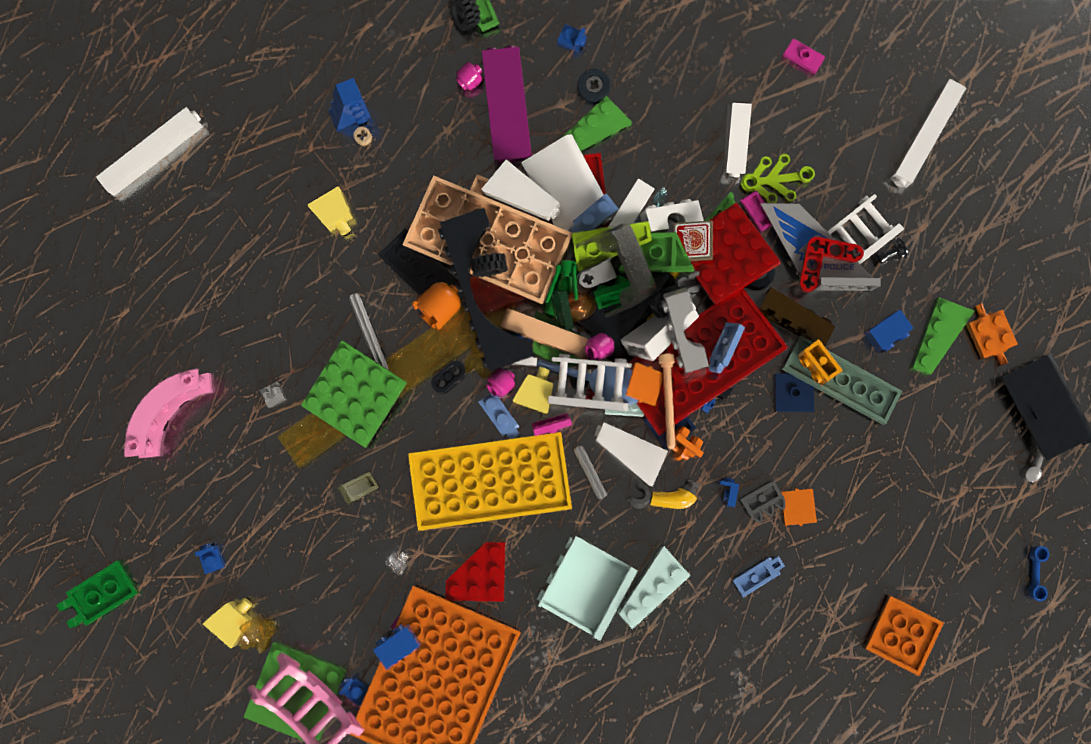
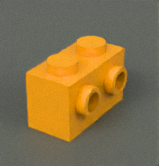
M819 339L798 354L800 363L809 369L812 373V379L821 386L843 371Z

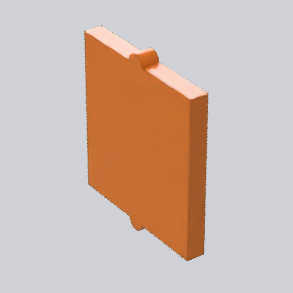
M635 363L625 395L636 399L639 403L644 402L655 406L663 381V373L652 369V366L647 367Z
M795 488L794 491L781 492L785 499V509L783 510L784 526L797 524L802 526L807 523H817L813 489L799 490Z

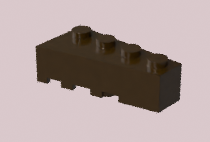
M770 287L763 294L757 305L768 321L798 337L801 335L812 342H816L819 339L824 346H826L836 327L831 324V320L818 316L814 311L805 308L773 287Z

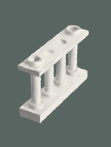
M875 194L870 198L868 196L864 197L858 202L860 205L858 208L828 231L829 234L836 231L844 242L856 244L842 227L849 219L869 241L868 244L870 246L866 250L863 249L864 256L858 261L859 264L904 230L900 223L895 227L889 225L871 204L877 197ZM863 208L868 211L884 230V236L880 239L877 236L875 237L856 215ZM854 249V257L859 256V254H857L856 250Z
M559 354V358L552 357V361L560 362L558 391L555 393V396H549L548 404L628 411L629 403H623V399H621L624 368H632V364H628L626 359H615V362L570 359L571 355ZM568 363L579 364L574 398H568L565 393ZM586 364L597 365L595 396L592 397V400L585 399L586 395H584ZM605 366L616 367L614 397L611 398V402L604 401V397H602Z

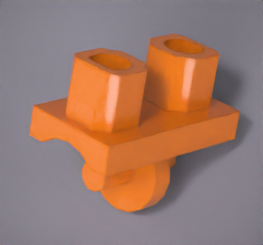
M679 426L675 430V447L672 449L674 451V459L677 461L681 459L688 460L689 457L693 458L694 456L701 458L703 452L700 449L703 441L696 436H692L690 441H688L686 438L690 430L684 426Z

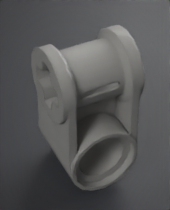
M607 259L581 272L578 280L581 286L591 288L617 276L610 259ZM585 274L592 276L593 279L590 280V284L587 282L583 283L582 280L585 278Z

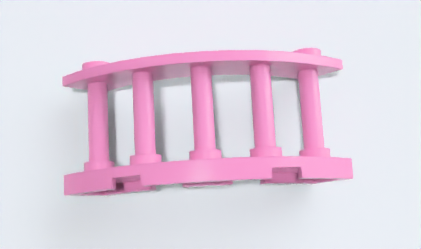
M198 369L189 370L169 377L154 387L142 399L131 417L125 437V457L139 456V458L160 456L165 424L184 402L213 392L211 373L199 374Z
M282 652L276 658L280 666L274 676L260 690L252 685L248 687L254 703L257 705L261 704L278 715L296 731L306 744H320L315 737L334 716L342 723V728L327 744H338L347 733L359 736L364 731L351 711L346 713L340 706L343 702L328 686L312 672L308 671L305 673L298 668L300 663ZM285 675L293 676L296 681L277 701L268 695L269 691ZM301 686H307L313 695L293 715L283 705ZM318 700H322L329 707V711L309 731L300 722V719Z

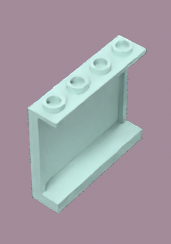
M577 536L574 539L570 537L565 546L568 549L564 556L560 555L555 564L558 566L556 572L550 573L546 581L549 585L546 590H541L536 600L539 601V607L547 609L593 635L594 638L600 641L638 571Z

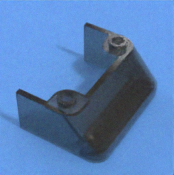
M621 223L575 243L576 249L595 241L598 249L602 252H610L616 249L631 286L624 288L620 293L621 304L605 310L604 315L606 318L637 305L655 293L656 283L630 225Z

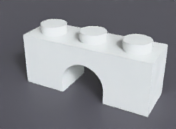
M691 199L683 200L680 204L669 202L663 204V207L651 205L646 207L645 211L640 214L641 222L649 221L651 233H664L668 230V217L674 218L678 223L704 221L699 201H691Z

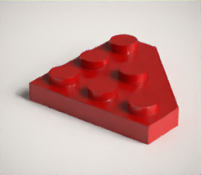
M505 542L484 543L446 580L445 599L449 601L504 602Z

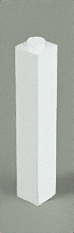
M949 79L943 85L890 177L897 186L907 188L912 184L966 87L952 79Z
M185 107L96 176V178L107 192L113 196L117 195L203 128L199 122L201 118L194 110L191 112Z
M637 179L608 227L634 223L653 193L654 188ZM591 265V266H589V267L584 268L583 270H581V271L579 272V274L577 275V278H579V275H580L581 272H583V271H585V270H587V269H589V268L594 267V265ZM585 274V278L582 281L583 283L587 282L590 284V280L593 278Z

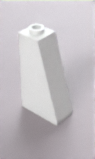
M727 104L724 172L729 173L728 177H740V174H745L752 104Z
M507 160L504 161L482 188L486 196L546 221L556 218L560 213V203Z
M694 304V310L684 321L683 331L699 317ZM654 316L623 337L621 342L627 353L631 356L651 361L655 360L672 343L671 338H674L673 330L669 331L666 322L669 317L657 318Z
M603 423L602 426L598 425L594 436L597 437L595 441L646 485L652 487L668 451L607 423Z

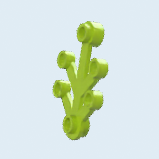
M782 154L767 177H760L764 169L769 168L772 163L771 158L765 156L760 160L759 166L753 174L749 173L743 176L741 187L746 192L757 190L759 195L765 198L766 203H776L778 200L777 195L769 193L761 186L769 185L783 195L786 202L791 203L796 199V193L793 190H788L780 183L797 180L808 183L814 178L815 172L813 168L805 166L799 172L778 175L782 168L790 162L789 155ZM782 157L787 159L786 163L781 161ZM767 160L769 164L764 165L762 161ZM807 173L808 178H804L802 174ZM747 181H752L753 186H748ZM787 194H792L793 199H788ZM768 197H774L775 201H769Z

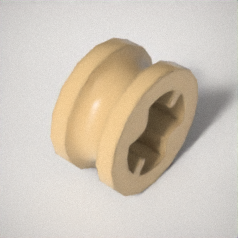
M359 127L354 131V139L358 144L365 146L371 142L372 134L366 127ZM362 132L367 135V137H364V140L358 137L362 135Z

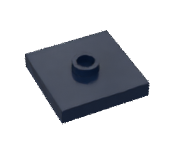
M774 374L775 412H814L813 386L791 374Z

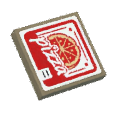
M712 220L674 223V232L677 233L690 261L713 260Z

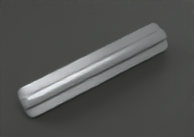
M582 445L576 447L574 453L598 499L606 497L607 493Z

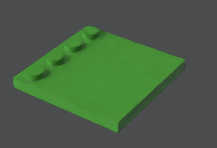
M273 642L256 688L260 690L279 670L280 664L276 658L282 652L300 663L298 668L305 673L308 671L312 672L336 696L338 695L339 686L347 672L346 669L278 642ZM289 674L285 675L269 691L268 695L277 701L296 679ZM301 686L283 706L294 715L313 695L312 691L307 686ZM252 699L250 700L243 718L304 741L278 715L261 704L257 705ZM318 700L300 719V722L310 731L329 711V707L322 700ZM324 728L315 737L318 741H320Z

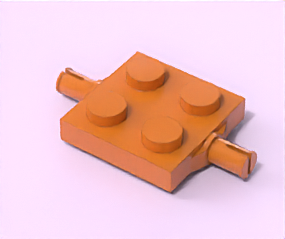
M983 303L974 306L979 317L973 322L966 324L980 358L997 356L1000 366L1007 364L1008 361L1004 352L1018 345L1003 310L995 313H986Z

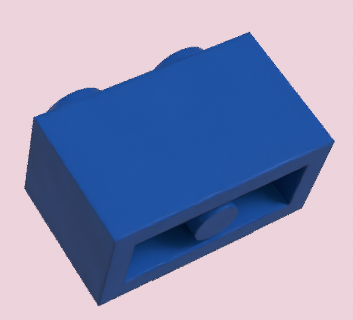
M898 310L864 334L877 352L881 350L886 352L895 346L893 342L898 339L902 341L910 336L909 331L914 328L903 312Z
M400 624L392 630L393 635L388 638L383 636L375 642L377 646L373 651L386 670L421 645V642L408 624L404 627Z

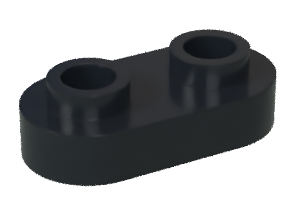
M459 361L450 362L432 378V388L438 393L447 392L465 376L466 369L464 365ZM459 368L460 372L456 375L453 374V369ZM440 380L445 381V385L443 387L438 386V382Z

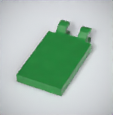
M117 560L67 591L68 598L56 606L60 612L66 611L70 607L74 608L77 616L66 622L70 629L77 627L82 622L85 626H88L139 594V591L121 561Z

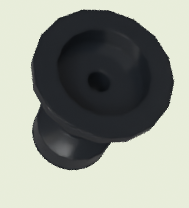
M900 237L894 243V248L885 252L882 249L875 252L881 265L888 263L887 259L895 255L909 258L907 247Z

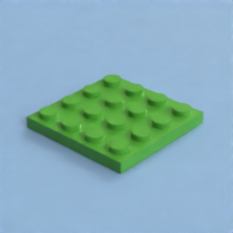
M341 340L301 406L366 448L408 382L352 345Z

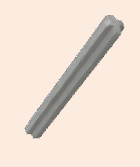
M357 293L350 295V303L372 359L389 370L360 295Z

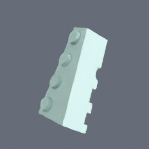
M663 545L660 546L658 552L618 610L619 615L632 629L690 577V574Z

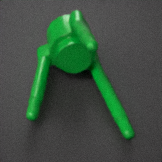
M561 260V265H556V272L545 300L546 303L550 300L560 272L562 277H569V296L571 297L574 293V300H578L577 266L575 261Z

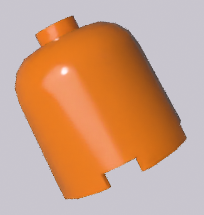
M436 282L412 302V306L415 310L419 308L423 313L420 317L433 329L436 327V330L439 331L459 311L461 299L458 296V289L453 284L449 286L443 282Z

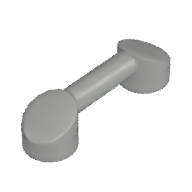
M1039 448L1032 467H1026L1022 471V477L1027 482H1035L1042 476L1040 468L1044 457Z

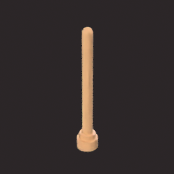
M662 354L658 357L659 364L663 368L667 447L673 449L675 447L671 368L675 361L673 354Z

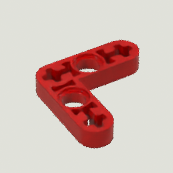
M822 237L811 238L806 245L799 278V288L803 292L809 293L817 287L823 257L856 263L864 256L863 248L856 244ZM815 241H817L819 246L824 247L825 243H828L825 249V253H823V248H818L815 251L814 247L811 246V244H814ZM832 245H837L840 248L838 255H833L830 252ZM854 249L856 250V253L859 254V256H856L854 259L852 258V255L846 253L844 257H842L844 251L852 252ZM808 260L816 261L817 268L815 270H810L807 267ZM809 274H815V276L812 275L810 278V283H813V286L806 288V284H803V281L808 279Z

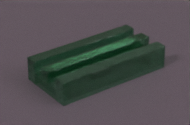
M553 290L551 298L557 327L565 330L573 329L567 291Z

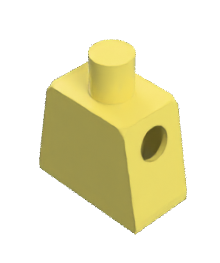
M339 186L308 204V207L329 231L337 228L341 236L351 231L347 222L353 217Z
M539 367L536 377L528 374L515 395L513 403L547 415L550 405L548 404V398L552 395L553 383L547 381L550 370Z
M243 598L238 605L230 601L208 618L203 625L229 648H233L239 643L252 621V617L246 613L252 606V603L246 598Z

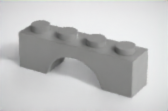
M683 288L663 294L664 300L661 303L664 312H668L669 319L666 320L669 331L673 330L674 338H671L674 349H678L679 356L676 357L679 368L683 367L687 373L708 367L709 364L704 347L701 343L687 340L683 332L684 321L694 310L689 290Z

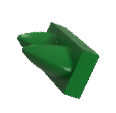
M617 275L613 286L608 287L600 283L594 292L599 309L636 298L631 280H627L621 275Z

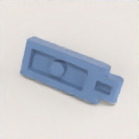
M604 194L573 221L575 225L569 230L573 233L596 229L619 208L608 194Z
M726 322L709 359V370L711 372L721 373L724 366L729 364L745 329L741 324Z
M490 393L478 402L504 438L508 436L509 439H515L520 436V433L517 431L519 425L498 396L496 397Z
M779 556L773 559L768 557L732 579L741 596L745 597L780 575L779 570L784 568L785 565Z

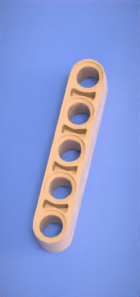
M506 309L500 324L502 329L525 338L528 337L530 340L580 359H589L585 352L588 338L517 311Z

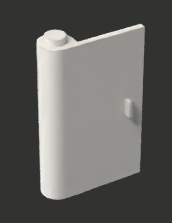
M572 134L562 137L521 162L529 178L560 203V213L556 218H551L554 226L570 232L569 229L575 225L573 221L604 195ZM612 214L608 219H606L602 223V225L611 222L613 220L612 217L614 216V214Z

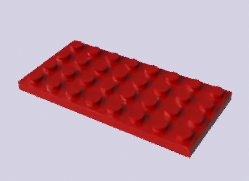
M744 288L717 306L712 305L700 313L699 317L683 331L687 340L701 343L704 347L709 364L708 367L686 373L683 367L679 368L676 358L679 356L678 349H674L672 343L660 354L674 355L675 363L671 368L674 425L788 348ZM726 322L741 324L745 329L729 364L724 366L721 373L711 372L709 370V359ZM635 357L627 362L632 364V368H629L633 370L635 363H639L647 367L652 366V369L663 373V368L659 364V357L653 361ZM663 377L655 406L644 402L636 403L658 436L666 431Z

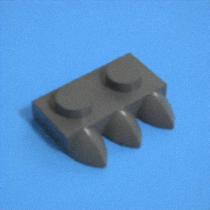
M774 480L740 499L748 515L759 523H762L763 518L761 510L765 514L773 516V504L779 509H785L784 496Z

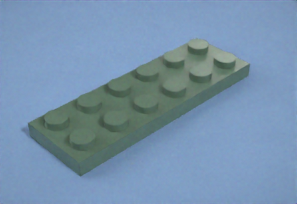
M800 335L782 370L880 424H887L902 390L830 351L828 352L843 371L821 386L812 379V373L809 369L805 368L799 361L798 354L814 343Z

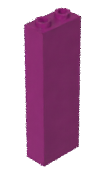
M513 45L502 49L487 48L482 51L494 163L495 165H502L505 160L511 164L521 163L531 157L532 154L519 47Z

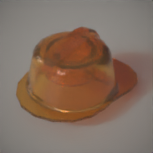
M578 291V300L575 301L574 293H569L561 303L563 312H561L558 321L565 325L586 319L594 312L597 305L596 299L590 294Z

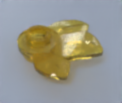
M476 343L471 346V353L465 359V373L476 370L485 379L491 371L488 368H484L481 357H484L483 351L480 353Z
M264 619L260 622L257 620L245 622L240 627V631L244 633L240 639V649L256 647L260 654L269 647L271 637L274 635V623L269 619Z

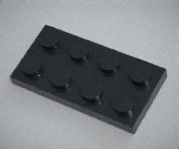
M406 228L378 254L419 296L436 282H443L449 286L451 284L455 286L459 283V280L438 260L403 246L408 233Z

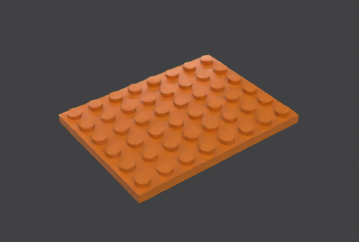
M413 585L395 628L400 624L403 627L408 624L421 642V645L387 670L380 661L356 717L364 731L359 736L353 733L349 735L370 744H474L521 631Z

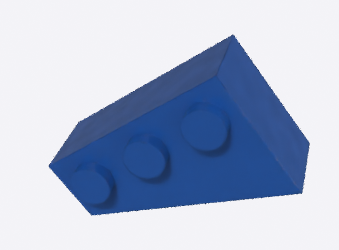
M354 78L335 85L333 92L334 100L330 103L332 108L329 109V114L336 131L356 123H365L371 118Z

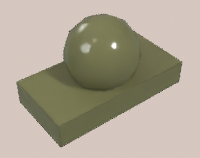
M370 471L338 487L347 504L359 500L361 497L379 488Z

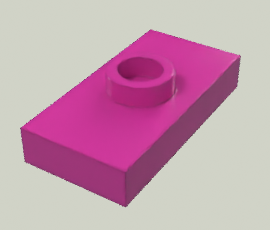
M794 38L783 54L785 58L814 75L825 59V56Z
M757 190L740 200L741 205L760 233L772 226L760 205L765 202Z
M565 413L532 423V428L535 436L547 432L555 433L561 428L571 426L572 423L569 414Z

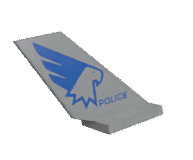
M760 204L797 272L800 274L806 245L811 238L822 237L835 240L800 204ZM817 241L811 244L815 251L818 248H823V253H825L826 246L828 245V243H825L824 247L819 246ZM832 245L830 252L833 255H838L840 248L837 245ZM823 257L818 285L814 290L872 291L881 286V278H873L858 262L849 263ZM808 260L807 267L810 270H815L817 268L816 261Z

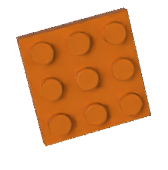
M888 595L864 648L920 676L944 622Z

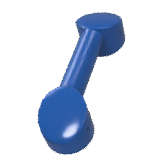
M1035 546L1029 553V557L1032 560L1031 585L1028 587V594L1033 600L1044 601L1048 596V591L1044 586L1040 585V562H1045L1049 558V550L1044 546Z

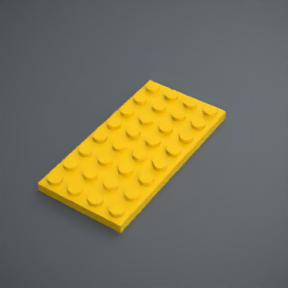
M561 432L408 453L418 531L572 509Z

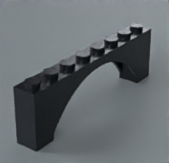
M481 208L440 222L441 228L438 231L441 239L446 240L447 246L444 249L447 257L452 258L453 265H450L453 275L458 276L460 283L457 284L460 295L464 294L466 301L463 302L466 313L470 312L472 320H469L472 332L476 331L478 338L475 339L478 350L482 349L484 357H481L484 368L493 371L534 357L528 337L522 339L496 327L480 311L472 294L470 284L471 259L479 241L485 232L491 229L485 209Z

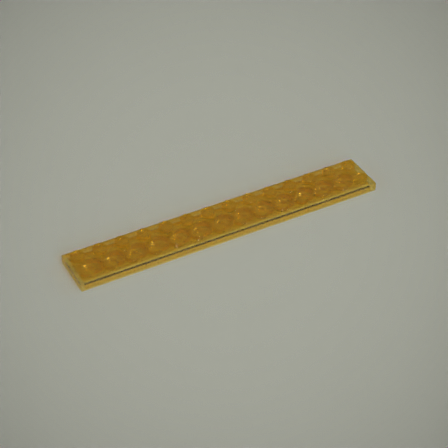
M492 284L474 297L480 311L498 328L506 309L519 312L502 287ZM461 306L459 311L439 331L436 330V327L434 329L431 327L385 360L391 372L408 382L397 400L476 344L475 339L478 336L476 331L472 332L469 320H472L470 312H465L464 306ZM310 413L279 435L278 439L298 468H302L346 437V435L313 413Z

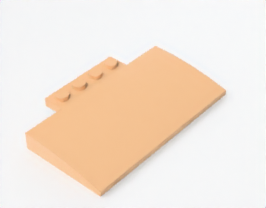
M433 175L403 242V246L448 265H453L452 258L447 257L444 249L447 246L446 240L441 239L438 231L441 228L440 222L484 208L491 229L487 230L479 241L472 259L480 255L484 256L485 254L504 253L508 271L494 276L490 275L489 277L479 278L543 304L556 272V265H561V260H564L573 240L572 233L540 220L541 218L486 196L482 188L489 179L476 175L471 189L468 190ZM471 266V267H470V274L473 275L472 266Z

